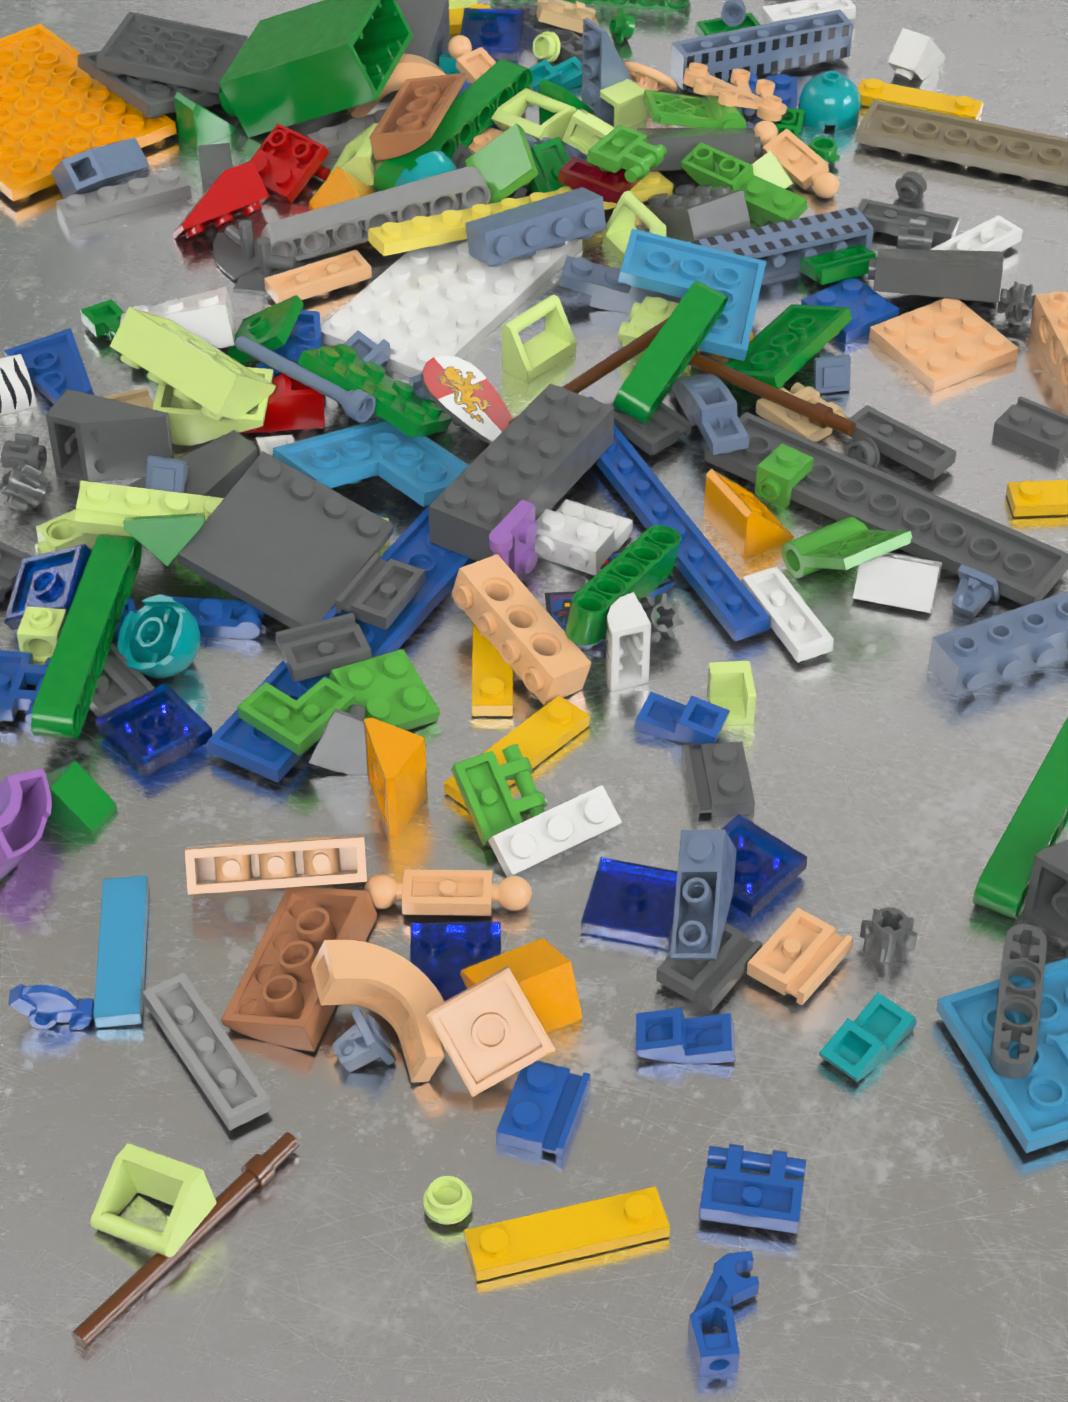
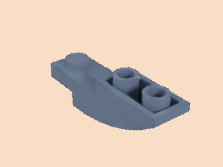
M568 255L559 283L561 287L590 294L589 306L615 312L631 313L633 304L635 302L642 303L646 296L660 297L679 303L682 299L618 283L621 269L590 262L585 258H575Z
M704 373L677 379L672 390L687 419L691 422V426H698L713 455L729 454L737 450L749 448V435L737 416V402L726 385L717 376L711 373Z

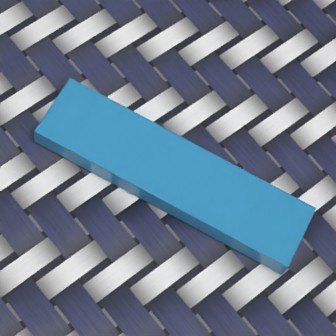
M147 875L103 879L93 1017L96 1028L142 1024L144 1001L142 991H144L149 901Z

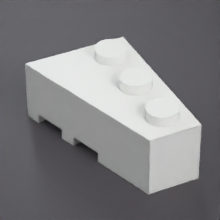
M227 286L180 299L169 300L150 307L145 305L132 307L168 318L217 349L235 345L236 325ZM126 313L122 314L120 324Z

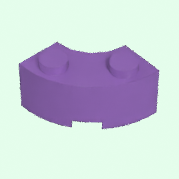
M43 768L8 775L0 783V879L9 874L21 862L43 835L42 833L52 808L50 787Z

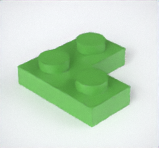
M323 677L297 700L265 682L237 706L239 718L300 756L320 739L334 709L348 713L349 707L357 703L356 696L327 677Z

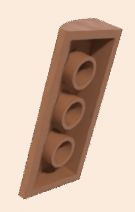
M458 73L406 79L369 137L375 160H386L407 154L427 142L433 136L466 81V74Z
M303 886L287 887L221 1018L223 1025L238 1033L270 1044L315 1052L336 1005H320L311 965L324 940H356L366 942L378 916L369 892L364 890Z

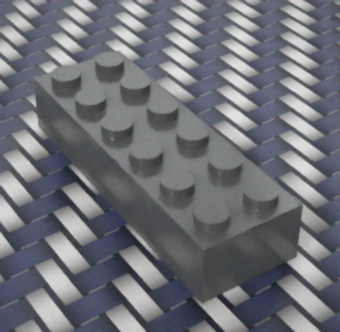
M550 383L428 506L430 542L476 561L493 556V551L489 548V534L521 500L535 504L536 522L546 509L551 510L613 444L614 407Z

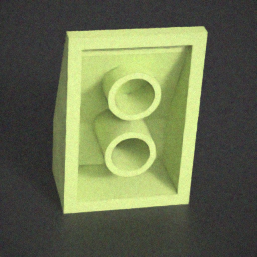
M247 367L272 383L273 369ZM158 384L152 409L168 413L172 444L193 446L215 440L233 430L240 433L263 426L269 396L238 420L222 417L220 421H217L203 414L200 411L202 405L196 401L191 404L173 394L175 388L171 385L162 386Z

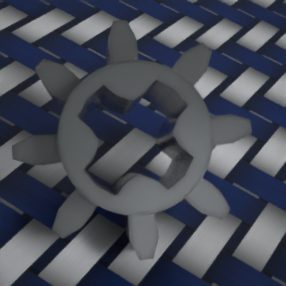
M910 218L909 226L900 225L897 249H932L934 229H926V220Z
M1016 281L1009 290L1002 288L1000 294L1001 301L998 303L997 313H1005L1006 324L1012 323L1024 327V324L1030 318L1032 319L1036 295L1033 296V285L1027 286Z
M16 433L15 441L7 440L3 445L1 452L2 466L4 468L13 467L17 469L20 463L23 465L28 464L43 472L47 462L46 447L38 445L39 437Z
M21 463L17 469L9 467L0 480V493L6 495L3 504L24 512L27 506L37 507L46 491V483L39 480L42 471L28 464L23 465Z
M666 593L657 594L654 600L650 596L640 598L642 608L651 622L650 643H658L661 636L664 640L674 639L675 635L672 630L677 625L684 624V621L679 619L677 611L681 606L680 603H668ZM658 613H659V614H660V618L657 619V621H656L657 624H656V623H655V619L659 616V615H658Z
M887 907L880 910L873 909L872 920H862L860 937L864 939L863 952H870L881 963H890L897 960L904 961L906 949L915 950L917 933L912 931L913 917L907 918L901 910L895 907Z

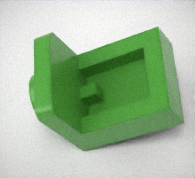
M782 443L757 466L755 494L785 509L790 505L792 488L812 470L814 458Z

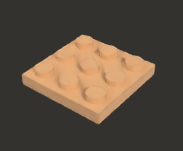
M944 298L871 326L869 333L870 340L932 393L1015 361L1019 351L1015 344L963 302L952 298Z

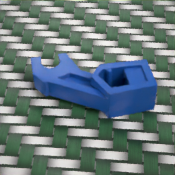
M752 1251L727 1253L714 1263L713 1273L694 1312L689 1315L688 1336L699 1377L738 1372L740 1352L731 1306L758 1295V1276L743 1278L738 1275L740 1272L753 1271L754 1259ZM714 1326L721 1329V1333L702 1334L707 1330H711Z

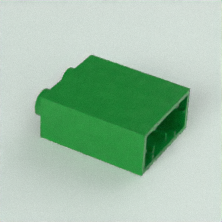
M323 0L260 20L219 82L221 87L219 93L221 104L229 116L239 119L247 136L252 137L272 131L277 123L286 127L378 100L413 37L412 31L396 0Z

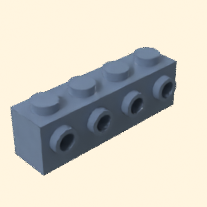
M581 187L467 222L465 226L469 255L489 267H498L506 264V260L515 257H531L540 249L562 247L566 241L575 238H591L595 232L606 229L603 196Z
M1068 591L933 637L928 667L953 697L1067 658Z

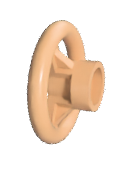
M624 62L631 80L635 81V84L643 89L673 94L677 92V83L667 75L639 63Z

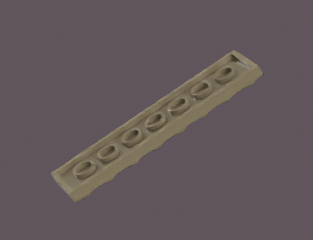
M873 100L856 131L855 142L866 144L872 148L882 147L896 150L901 154H915L935 161L944 160L958 163L963 167L973 166L988 169L993 173L1021 176L1026 180L1036 179L1050 182L1060 187L1068 186L1067 138L879 100Z

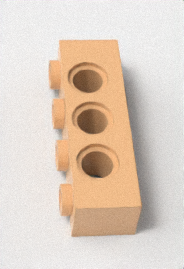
M1055 291L1048 294H1038L1035 297L1030 330L1068 402V292Z
M498 554L459 568L451 594L456 605L464 610L475 623L479 632L491 642L500 653L504 662L513 668L523 680L526 688L533 692L543 705L548 704L559 695L566 697L582 690L592 664L591 661L573 641L568 639L565 631Z
M364 834L188 846L185 849L188 895L367 882Z

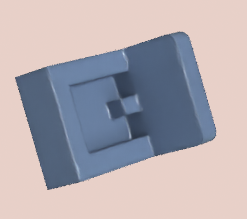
M358 330L344 343L356 350V356L363 361L375 363L384 368L385 371L388 369L391 362L390 343L385 339L377 345Z

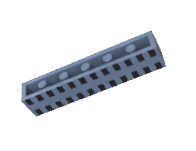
M839 9L672 42L670 75L682 90H693V87L683 83L685 69L692 62L706 65L708 67L707 71L710 73L709 75L725 82L730 81L732 70L736 68L761 75L780 73L783 70L796 67L805 68L811 64L821 62H834L841 58L850 57L853 23Z
M851 207L699 239L689 243L766 261L763 279L799 272L801 258L856 245H862L871 250L874 228L857 207Z

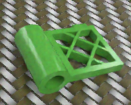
M651 90L644 91L643 100L652 122L695 128H746V122L739 107L719 104V96L708 95L707 98Z
M850 516L784 543L782 557L789 573L799 579L824 568L848 570L910 544L912 534L911 531L868 530L863 522Z

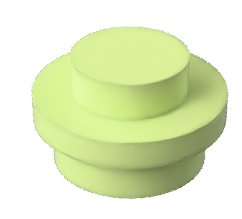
M546 31L536 36L533 41L535 57L540 59V61L547 60L549 63L557 59L560 53V40L554 32Z
M442 1176L435 1179L426 1189L423 1195V1208L426 1215L434 1222L445 1225L455 1224L469 1215L472 1209V1194L470 1189L459 1178Z

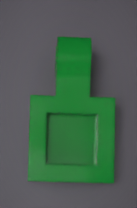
M112 299L80 310L82 322L96 337L107 335L111 343L120 326L121 316L125 312Z

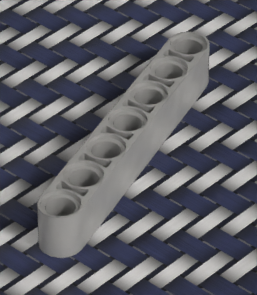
M472 166L464 167L273 221L263 228L261 237H268L270 239L272 255L293 257L297 261L367 242L368 229L382 226V224L387 222L399 223L412 220L416 216L428 217L442 214L446 210L458 211L472 208L476 204L487 205L491 198V193L479 169Z

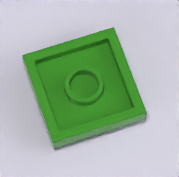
M404 649L336 668L330 672L329 679L356 696V703L365 708L364 719L375 718L407 731L436 722L439 718L441 711Z

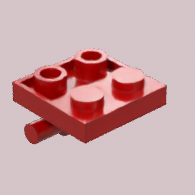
M279 123L276 124L251 158L267 192L291 204L313 175L325 181L331 173L329 168L321 165L329 154L324 145Z

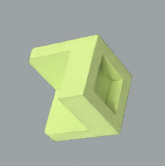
M629 79L600 90V97L614 106V128L619 124L630 127L647 119V107L643 100L645 89Z
M769 151L751 164L753 165L754 175L784 189L790 188L795 184L772 151Z
M750 661L710 662L707 683L708 701L730 710L724 726L754 724L756 691Z

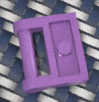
M521 500L489 534V548L493 551V556L498 554L519 580L526 573L532 572L538 559V554L535 552V536L538 530V524L535 522V504L525 500Z

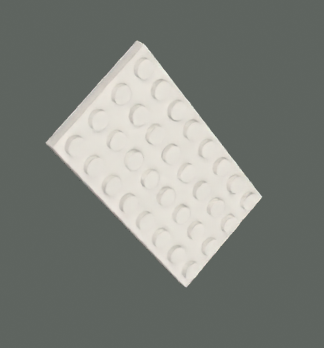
M575 238L566 241L565 245L559 248L537 250L536 254L531 257H515L506 260V264L498 267H489L470 256L467 239L408 251L321 325L322 343L329 346L344 344L358 330L377 345L385 339L390 343L391 362L388 369L409 378L421 374L425 363L433 357L448 355L463 359L564 266L567 255L574 257L582 249V239Z

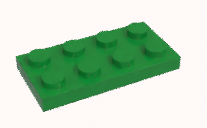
M791 304L749 342L745 361L731 358L724 365L780 389L790 377L801 370L805 363L815 354L819 353L833 337L837 336L852 321L850 308ZM721 380L725 385L734 386L735 388L742 389L733 384Z
M337 344L335 346H320L316 349L303 350L298 361L299 365L347 391L361 389L371 394L376 400L373 413L413 439L448 430L453 418L442 412L443 410L433 400L422 399L413 393L414 388L409 384L399 380L394 381L385 375L386 371L381 366L363 361L356 356L357 351L350 346Z

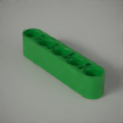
M695 280L620 387L614 399L613 407L646 425L720 318L727 304L728 296Z
M655 525L648 528L578 590L572 597L565 628V634L568 639L580 645H594L606 636L607 615L610 606L620 597L634 592L639 603H641L640 598L649 596L664 582L674 570L681 542L679 532L663 525Z

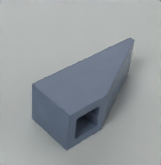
M584 18L581 98L582 102L593 109L599 116L614 111V106L600 97V90L626 79L631 80V76L606 30L589 18Z
M131 138L91 148L63 159L51 171V174L64 199H66L70 195L89 193L143 171L150 166L136 138Z
M681 830L670 953L671 960H717L733 895L736 848L725 830Z

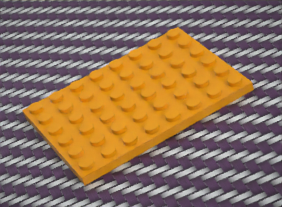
M37 24L0 39V191L13 202L25 199L30 194L42 189L54 187L56 182L51 171L63 159L91 148L131 138H136L140 148L153 143H159L165 138L177 134L176 123L165 114H162L159 118L144 116L135 107L127 104L124 99L109 91L107 87L96 79L91 78L89 74L78 67V55L81 53L42 24Z

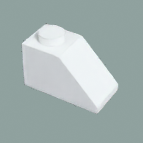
M902 28L888 63L894 69V75L905 81H911L912 78L923 81L944 62L946 57L931 37Z

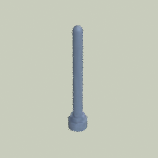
M728 0L725 2L721 13L723 22L728 26L734 27L744 21L746 7L742 0Z
M244 336L236 339L235 346L238 350L342 404V408L348 417L363 423L373 414L376 400L371 394L361 389L347 391Z

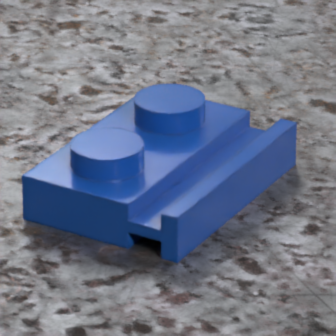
M535 1061L521 1069L496 1130V1143L540 1155L543 1154V1151L556 1154V1159L563 1160L590 1088L591 1074L585 1072L583 1076L572 1074L569 1068L541 1061Z

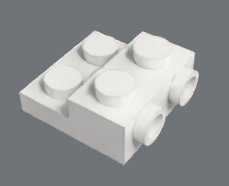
M566 499L556 511L546 509L536 520L538 530L535 536V552H537L539 558L595 576L601 571L600 567L613 552L619 550L633 533V520Z

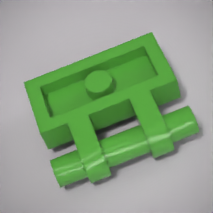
M619 124L588 150L586 162L598 166L599 169L605 172L616 173L623 168L627 170L625 172V179L632 183L636 180H642L649 174L650 168H656L662 163L667 150L662 144L654 146L647 143V135Z
M518 744L510 745L502 750L507 762L506 764L499 766L492 750L454 763L451 768L483 847L490 845L488 840L492 836L522 823L521 815L529 814L533 818L546 811L545 807L548 805L543 792H538L530 774L533 768L527 757L523 758ZM507 780H515L522 798L513 799L506 782Z

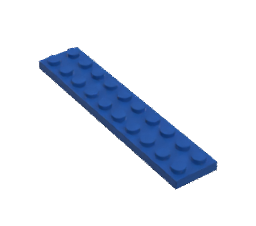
M428 507L381 556V559L387 562L391 558L425 570V584L387 630L355 619L356 624H359L371 648L372 658L397 651L454 588L459 568L477 562L430 542ZM334 606L320 621L349 614V612L337 613L336 606ZM283 660L257 689L267 682L289 697L297 700L323 677L329 679L330 673L293 682ZM238 710L207 741L209 753L277 783L306 753L305 751L299 756L239 718Z

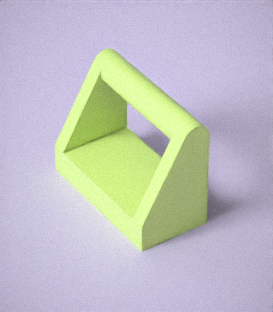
M525 88L498 107L491 119L504 132L517 123L523 128L524 133L537 140H542L543 137L551 139L559 137L561 140L573 114L576 112V108ZM529 104L555 113L553 117L542 125L522 118Z
M577 110L569 122L562 141L587 155L588 150L611 132L614 127L585 110Z
M373 123L346 144L329 176L338 166L366 185H374L375 173L386 161L375 160L369 139L378 123Z
M626 191L621 195L606 224V229L602 232V244L621 263H623L631 230H638L635 227V215L650 229L649 233L666 237V225L631 191Z
M554 294L507 322L501 328L502 369L527 384L576 353V340L561 302ZM545 316V330L522 344L518 333Z
M127 1143L115 1157L92 1214L90 1224L94 1229L164 1256L172 1257L217 1202L202 1169ZM137 1193L173 1205L163 1233L118 1215Z

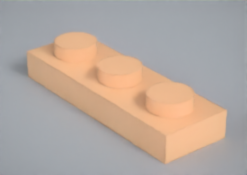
M353 250L264 278L266 292L277 304L295 295L304 300L316 295H324L338 288L355 285L360 281L372 278V270L370 264L357 250Z

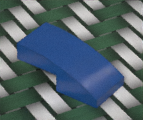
M650 692L636 717L634 729L655 737L677 742L695 744L715 743L729 716L730 710L692 695L687 705Z
M682 1008L636 1013L637 1055L652 1060L674 1063L708 1064L735 1062V1033L731 1013L685 1019Z

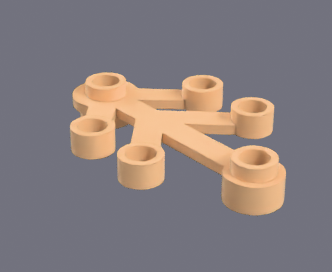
M692 62L685 69L683 83L693 87V92L697 94L719 96L718 103L721 105L757 109L756 115L759 118L774 122L780 121L782 115L786 113L787 106L782 103L781 98L773 95L775 83L770 80H757L755 93L760 95L759 97L751 92L749 87L751 73L747 70L733 69L730 82L734 84L732 85L709 75L708 67L704 64Z

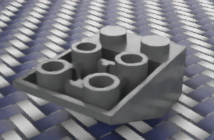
M686 184L675 188V194L668 196L667 193L650 196L648 197L649 203L644 204L666 225L667 237L685 242L752 229L744 191L730 189L729 185L712 188L711 184L695 187L694 184Z
M66 389L46 414L56 474L88 482L141 478L146 476L148 456L153 455L174 459L167 412Z

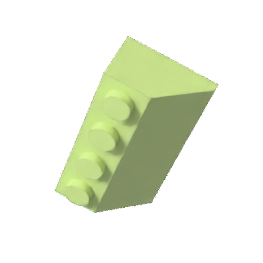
M132 307L128 308L110 344V347L122 354L120 358L122 362L136 369L143 367L149 371L147 377L162 386L171 385L175 388L173 392L175 396L191 404L196 401L202 405L200 411L203 414L217 421H220L222 417L238 420L271 395L276 388L271 382L174 321Z

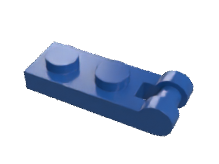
M171 596L182 603L196 618L201 637L254 639L260 634L262 625L260 619L264 616V612L243 600Z

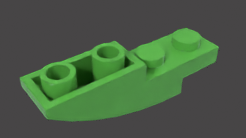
M702 142L681 161V167L700 185L711 184L712 188L729 185L730 189L743 190L749 218L761 226L768 220L780 223L798 219L808 209L806 198L755 176L753 165Z

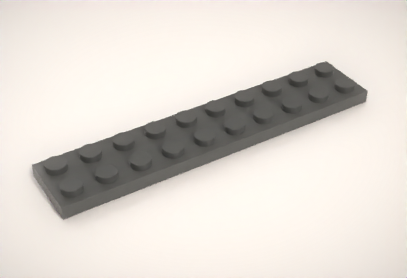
M745 412L739 419L749 435V448L737 450L729 454L713 455L709 447L705 449V461L756 484L757 466L782 443L795 448L814 459L812 470L792 488L791 500L837 521L850 516L855 517L858 521L863 522L868 530L911 531V543L899 549L921 559L942 562L941 568L956 575H959L958 569L961 564L988 574L997 579L1000 595L1020 604L1028 605L1042 600L1068 570V553L748 412Z

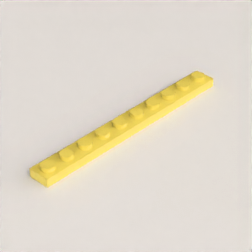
M650 171L630 191L641 202H646L648 197L656 194L667 193L668 196L672 195L674 184L659 171ZM565 186L547 193L535 192L527 197L517 199L505 198L501 202L487 205L476 204L468 209L458 211L446 210L442 214L428 217L416 216L412 220L404 222H387L382 224V226L369 228L368 241L383 256L464 240L467 239L465 226L467 222L573 189ZM603 201L604 210L615 208L617 205L613 202Z

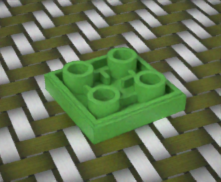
M517 123L465 160L467 167L472 166L480 170L491 193L488 204L501 202V200L521 186L530 183L538 175L524 130Z

